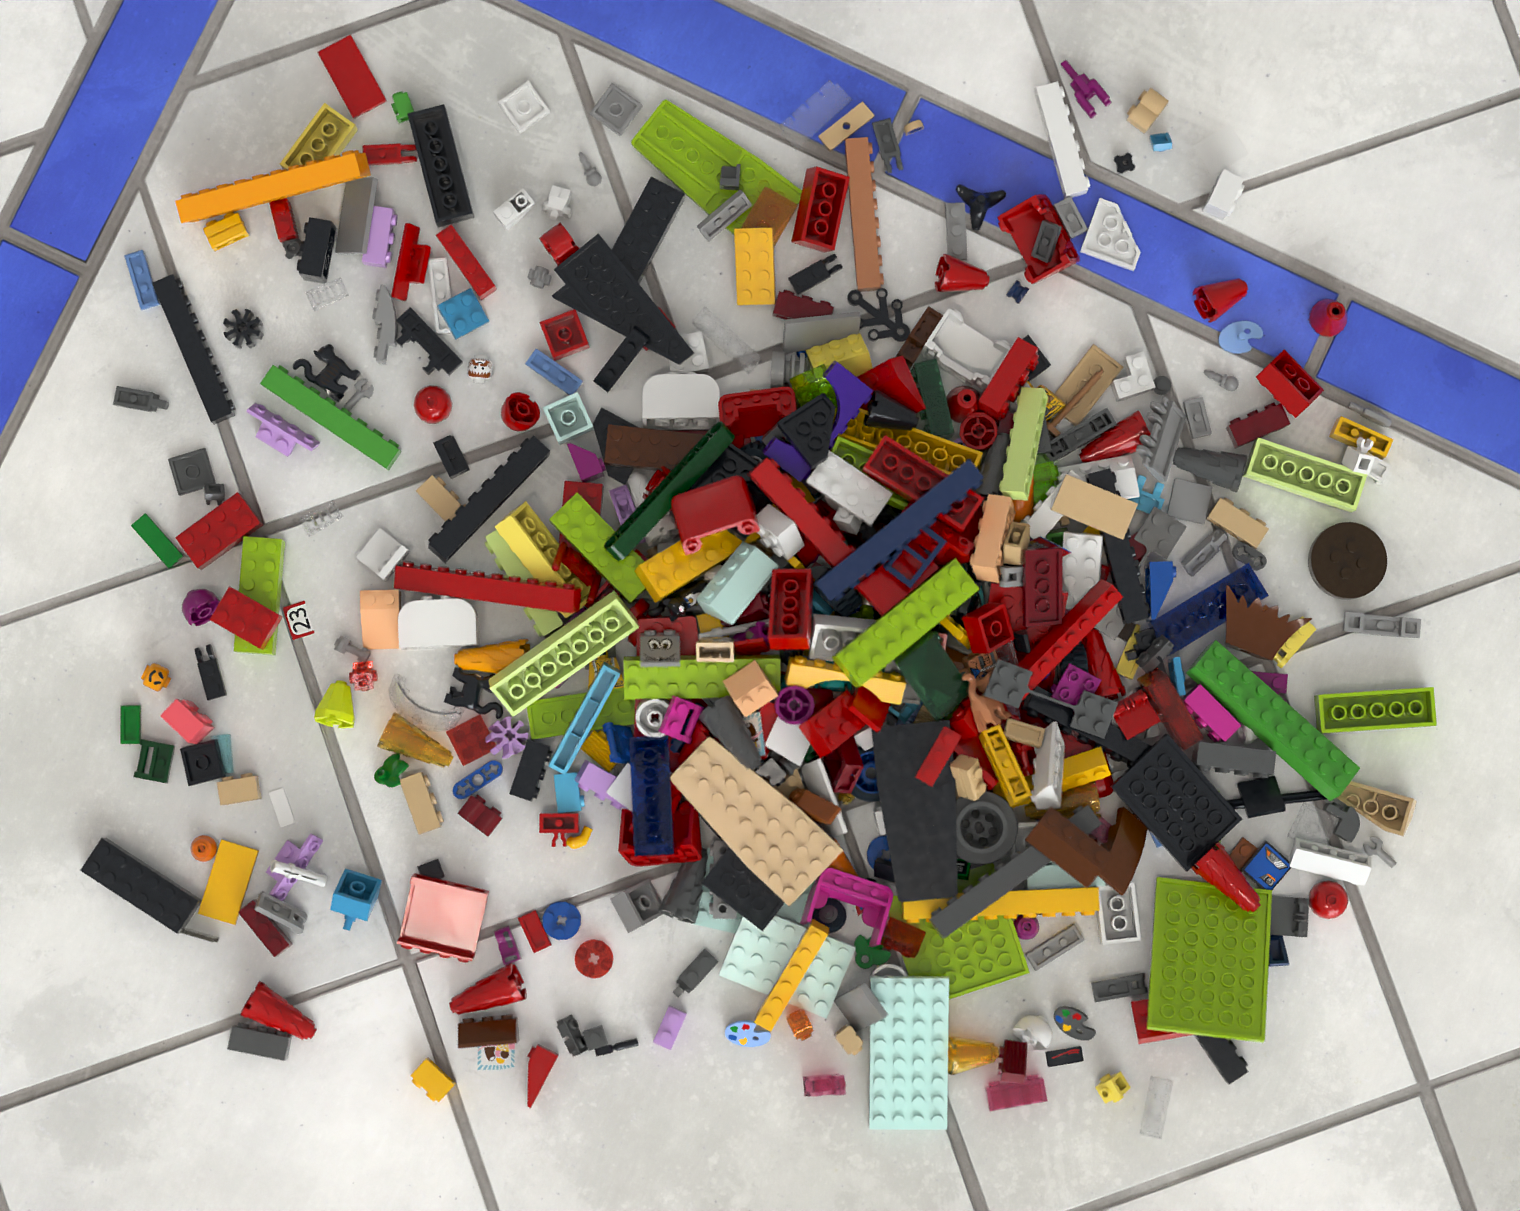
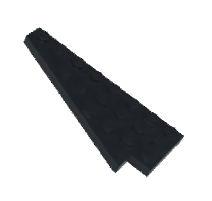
M599 233L554 269L565 283L562 288L552 295L557 301L625 337L636 325L650 336L644 347L678 365H681L695 354Z

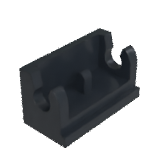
M449 435L433 442L451 479L470 471L454 436Z

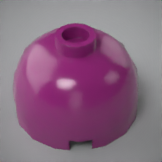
M207 589L191 590L182 602V613L191 626L193 623L196 626L206 624L210 621L220 600L213 592Z
M794 685L787 686L779 691L778 696L775 698L774 707L776 714L782 721L796 725L802 724L811 716L814 702L813 697L806 689Z

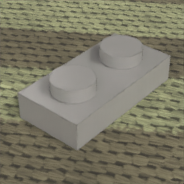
M1071 196L1053 205L1070 240L1088 231Z
M1203 397L1184 401L1183 405L1192 439L1211 435L1212 432Z

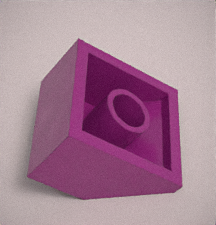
M567 444L582 482L589 483L604 477L603 471L606 468L601 457L597 458L595 453L574 444Z

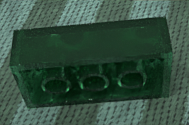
M937 359L915 363L911 369V375L926 409L919 412L920 419L925 422L923 431L944 439L952 438L955 432Z

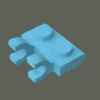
M1138 475L1137 483L1140 497L1128 500L1137 503L1136 509L1150 514L1154 506L1161 510L1165 500L1160 498L1164 484L1157 482L1152 494L1142 491L1147 478Z

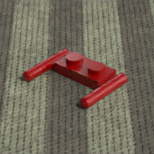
M560 542L552 564V570L558 571L562 562L587 587L590 585L587 603L593 604L601 582V575L596 574L593 566L588 564L578 552H575L571 547L567 548L566 542Z

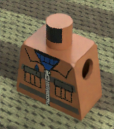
M994 650L989 654L970 653L963 657L962 663L964 668L955 672L957 680L959 682L965 681L962 680V675L965 673L972 674L975 679L985 677L989 673L991 675L998 659L996 651Z

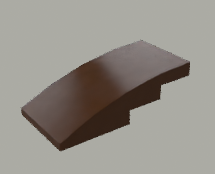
M1124 806L1117 810L1116 823L1109 826L1107 842L1101 844L1102 847L1114 856L1098 875L1121 896L1125 894L1135 874L1148 830Z

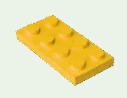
M773 227L735 228L737 305L776 304Z

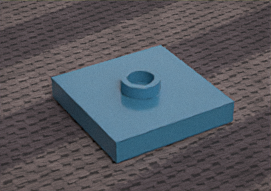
M1173 657L1167 662L1172 694L1175 698L1184 696L1186 693L1184 686L1185 674L1182 671L1180 657Z

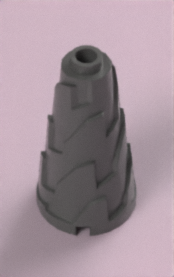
M1007 433L997 435L995 442L989 448L984 462L979 468V471L985 477L982 479L984 483L976 490L971 488L972 491L984 498L981 507H983L984 500H987L988 494L1003 496L1002 492H1000L999 484L1003 480V465L1007 462L1006 450L1011 442L1010 435Z
M1178 447L1173 458V465L1191 472L1197 477L1212 481V484L1237 493L1248 456L1224 451L1215 452L1205 449L1197 450Z
M731 695L722 697L714 702L715 705L712 708L709 705L704 709L699 719L713 736L719 739L726 750L731 752L746 769L755 770L761 765L760 761L762 758L751 737V732L742 719L743 715Z
M702 847L701 860L683 862L676 878L673 879L667 894L661 902L659 912L671 918L676 917L679 921L695 924L703 892L701 882L706 875L705 869L708 854L705 848Z

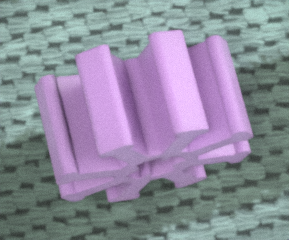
M505 717L500 722L497 720L488 728L493 732L485 737L486 743L497 742V745L490 750L493 755L501 751L503 747V759L521 752L525 748V745L521 743L528 739V732L524 734H517L516 732L524 725L520 720L513 724L511 728L512 717Z

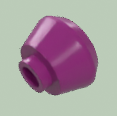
M1021 914L1014 920V926L1019 938L1029 940L1037 935L1039 931L1037 918H1023V914Z

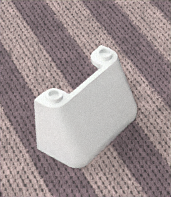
M948 308L925 343L921 355L945 372L983 394L1010 351L1011 345L1005 340L993 342L963 323L962 314L959 311Z

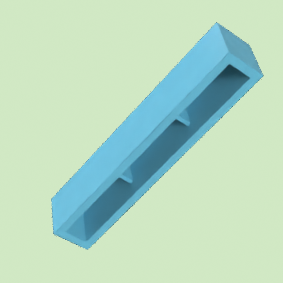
M603 662L549 761V767L566 775L621 675V670Z

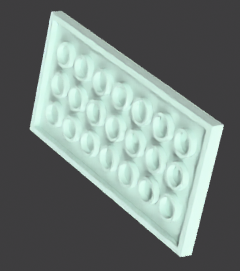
M870 976V989L886 1010L888 1016L870 1025L869 1129L947 1130L949 976Z

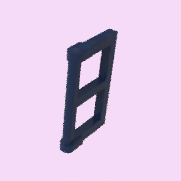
M926 525L921 530L939 543L927 560L907 546L912 540L910 537L905 541L906 546L899 552L896 551L883 566L886 571H889L909 588L913 587L947 543V541ZM903 550H906L923 563L911 580L892 567Z

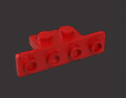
M405 223L391 297L401 301L407 300L410 283L424 284L431 247L428 245H417L420 227L410 223Z
M909 503V504L903 509V511H902L901 513H903L906 509H908V508H909L911 505H913V504H912V503ZM938 520L929 527L947 541L937 554V557L940 559L944 558L949 548L966 557L974 547L972 542ZM920 529L922 533L913 541L932 553L939 543Z

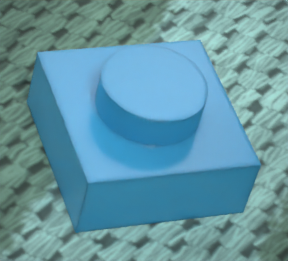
M1169 133L1150 135L1153 151L1162 152L1172 149V140Z

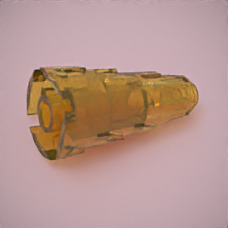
M393 712L392 718L388 721L379 739L380 742L377 744V747L392 751L405 757L415 758L442 768L445 765L449 767L454 757L451 755L452 752L440 745L439 742L396 712Z
M1095 781L1062 792L1061 808L1053 809L1069 819L1074 815L1073 811L1081 805L1083 808L1089 805L1098 819H1101V813L1096 814V812L1101 810L1097 786L1091 787L1095 785ZM1030 802L1024 806L1025 815L1030 817V820L1041 819L1048 810H1037L1035 802Z

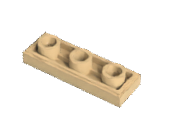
M862 101L820 134L818 138L831 152L845 139L849 138L873 119L874 114ZM848 125L850 128L846 130L843 126Z

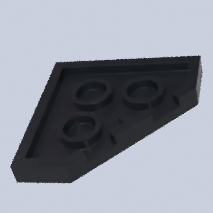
M825 393L820 394L777 422V427L810 469L815 468L827 460L835 406Z
M601 407L593 422V427L604 461L608 424L628 427L637 426ZM605 465L608 477L623 485H626L629 476L634 468Z

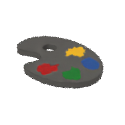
M1066 1006L1056 1009L1054 1021L1065 1034L1083 1041L1090 1040L1095 1036V1029L1083 1025V1022L1088 1020V1016L1076 1008Z

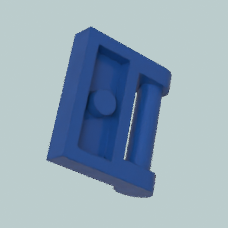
M612 722L603 724V731L606 732L611 753L609 755L610 762L629 763L631 765L638 763L639 760L636 756L637 751L631 727L614 725Z

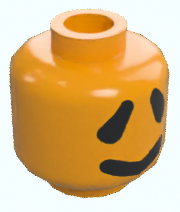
M152 663L150 666L147 665L141 677L143 685L155 691H160L162 687L167 688L171 680L168 677L169 670L156 663Z

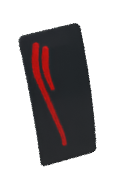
M1081 1046L1045 1053L1048 1067L1084 1061Z

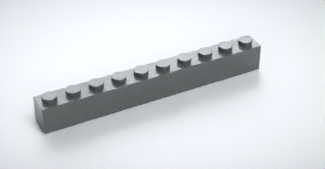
M1082 805L1073 811L1074 815L1068 819L1087 835L1102 825L1089 805L1084 808ZM1028 843L1025 845L1027 849L1022 853L1019 850L1010 856L1011 861L1007 864L1002 862L994 868L996 872L990 876L986 873L979 878L978 881L980 883L973 887L971 884L962 891L964 895L960 898L954 896L946 902L948 904L946 908L942 910L939 907L932 912V918L929 920L942 939L946 938L1043 868L1051 860Z

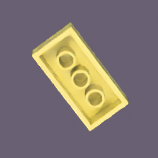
M324 103L283 158L280 166L288 171V167L293 165L305 164L306 166L308 161H324V157L340 155L358 131L356 125Z

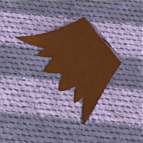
M1226 585L1225 645L1245 654L1272 661L1284 643L1312 618H1302L1287 622L1290 614H1287L1277 620L1278 605L1263 612L1261 600L1256 598L1247 608L1244 596H1241L1238 603L1231 588Z

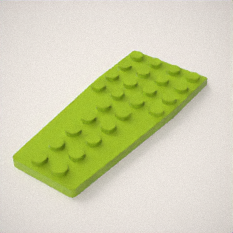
M668 100L661 102L631 141L632 146L708 215L713 213L737 191H743L752 206L725 228L733 235L735 228L773 227L774 237L800 202L802 190L764 161ZM737 164H740L739 190L720 189L721 167H736Z

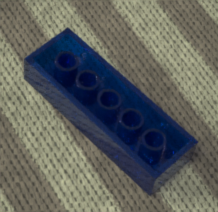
M1249 563L1148 623V626L1154 629L1156 638L1163 635L1174 645L1173 651L1168 656L1226 622V585L1231 588L1238 603L1241 596H1244L1247 608L1256 598L1263 600L1269 596Z
M668 735L662 737H629L635 856L674 854Z

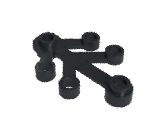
M879 288L876 292L880 311L865 301L860 291L852 290L849 292L847 297L848 303L852 306L859 305L874 317L871 319L861 318L862 326H860V330L863 327L885 325L890 329L884 331L870 330L868 333L870 341L892 337L895 341L903 342L908 338L910 329L903 323L901 312L903 303L901 300L895 299L891 303V308L895 315L894 323L888 316L886 301L888 292L885 288ZM879 291H884V292H885V296H884V297H880V296L878 295V292H879ZM857 294L859 299L853 300L851 296ZM896 302L900 304V308L898 309L894 308L893 304ZM903 329L904 334H897V330ZM872 332L877 333V337L871 338L870 334Z

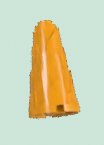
M518 639L517 641H506L482 647L465 648L459 650L458 654L454 655V663L462 670H476L497 674L530 650V644H526L529 640Z

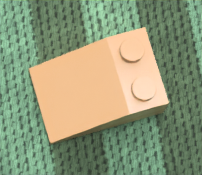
M400 590L360 591V614L364 648L368 650L400 649L398 638V615L401 610Z

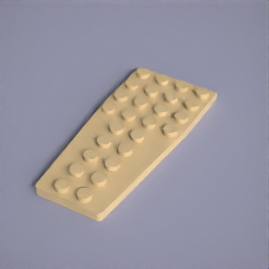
M707 737L670 777L672 783L744 864L788 906L844 851L802 809L755 771L746 769L731 752L726 750L724 746L712 737Z

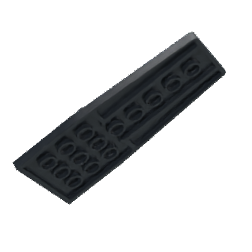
M950 720L883 726L877 733L871 729L877 788L897 896L900 902L951 898L958 894L956 782L950 764L954 761L953 752L932 787L915 777L943 727L946 726L950 729Z

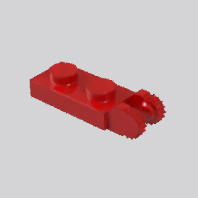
M401 143L362 145L363 153H366L368 165L417 162V157L402 156V151H415L416 145H401Z

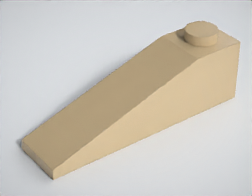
M1353 781L1337 797V799L1347 806L1354 808L1356 812L1382 830L1404 836L1412 820L1417 803L1413 798Z

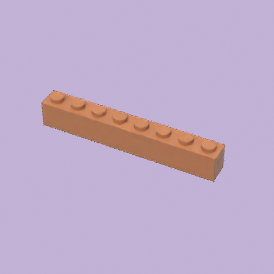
M868 137L845 139L847 176L850 177L848 189L857 290L860 292L877 291L881 288V285H884V276L879 271V266H882V255H878L877 248L881 247L880 236H876V229H879V219L875 217L874 210H877V198L873 199L876 183L875 180L871 179V173H874V162L870 161L869 155L873 154L872 142L868 143Z

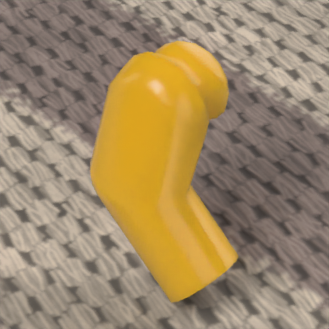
M584 826L579 836L567 838V846H570L571 849L585 846L593 829Z

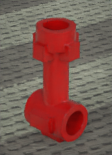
M1018 742L1013 743V752L1020 755L1022 763L1020 770L1023 776L1034 774V766L1029 763L1027 751L1031 750V746Z

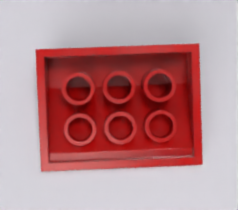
M904 356L888 359L857 377L872 389L873 392L876 389L881 390L916 413L926 409ZM869 401L866 404L863 403L860 409L868 411Z

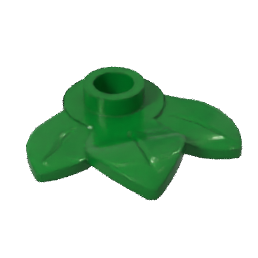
M399 753L393 754L375 772L374 779L377 783L387 787H396L401 784L398 776L409 765L405 761L400 760Z
M862 935L856 938L854 942L857 953L855 960L860 968L868 969L873 965L879 966L889 960L891 953L882 950L883 938H881L880 945L875 947H869L871 937L868 940ZM865 955L869 957L867 963H863L861 960Z

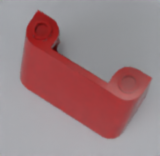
M1045 194L1034 195L997 217L1000 229L1008 234L1011 233L1026 262L1027 267L1025 268L1024 276L1031 284H1036L1080 261L1079 255L1050 199ZM1042 220H1048L1062 226L1051 262L1049 263L1031 256Z
M790 387L726 394L720 397L718 401L719 419L735 435L732 444L739 449L744 446V438L763 436L778 421L797 410L795 393Z
M732 476L676 495L671 500L673 515L686 555L701 549L702 543L700 538L737 526L742 534H752L760 531L754 500L746 481L741 476Z
M689 801L679 805V811H676L663 848L637 836V832H634V834L628 829L637 815L629 809H622L618 852L630 865L651 866L701 860L702 844L699 812Z

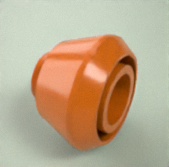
M198 836L191 844V854L198 861H209L216 855V842L209 836Z

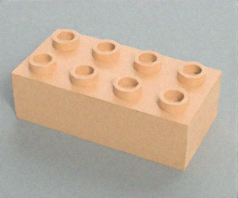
M988 494L987 500L983 502L982 511L984 515L983 518L979 519L978 529L980 532L979 536L975 537L974 547L976 549L975 554H971L970 565L973 567L972 572L975 573L977 580L999 583L1002 574L1000 573V566L1004 565L1003 543L1011 522H1014L1016 512L1011 497Z

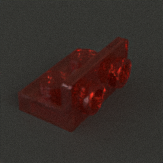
M890 917L880 944L888 950L900 952L904 957L915 958L920 950L926 931Z

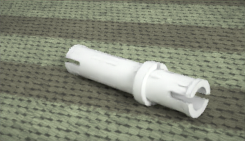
M273 860L270 865L271 872L285 875L289 879L296 878L324 887L327 882L326 875L296 867L293 863L286 864Z

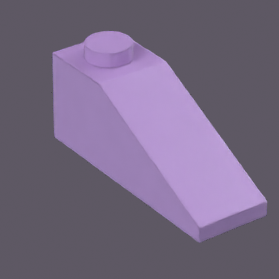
M627 485L609 490L620 525L635 511ZM645 537L639 542V544L646 542Z

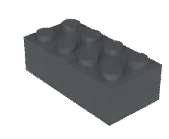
M1199 741L1193 744L1191 761L1201 771H1210V768H1214L1217 773L1226 774L1234 771V775L1249 776V773H1252L1253 777L1264 779L1268 778V775H1274L1276 751Z

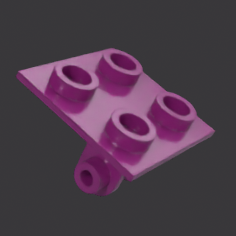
M1069 663L1059 683L1051 686L1050 690L1053 693L1051 697L1071 705H1076L1081 698L1083 690L1095 693L1101 679Z

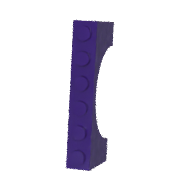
M835 360L822 375L832 386L837 400V413L832 426L829 449L835 444L836 441L834 439L837 435L843 434L847 429L848 425L846 424L849 420L856 418L859 414L861 405L863 403L866 404L871 399V393L873 392L872 389ZM773 436L762 450L766 456L773 459L799 482L802 479L806 480L811 474L810 467L792 444L783 442Z

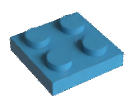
M471 288L437 305L455 340L489 322Z

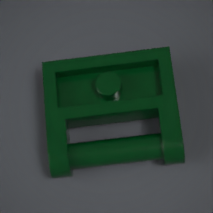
M141 739V752L137 771H134L133 777L168 784L175 746ZM149 747H154L149 774H146L144 770Z

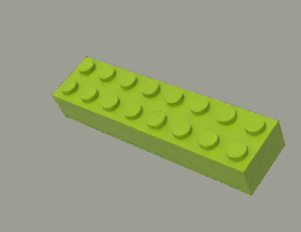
M956 558L950 560L883 617L881 616L833 655L832 659L855 688L861 687L976 593L979 588Z
M734 655V662H696V656H680V666L640 667V656H625L624 699H671L672 696L679 698H722L730 695L723 681L754 660L757 661L777 690V693H779L780 655Z

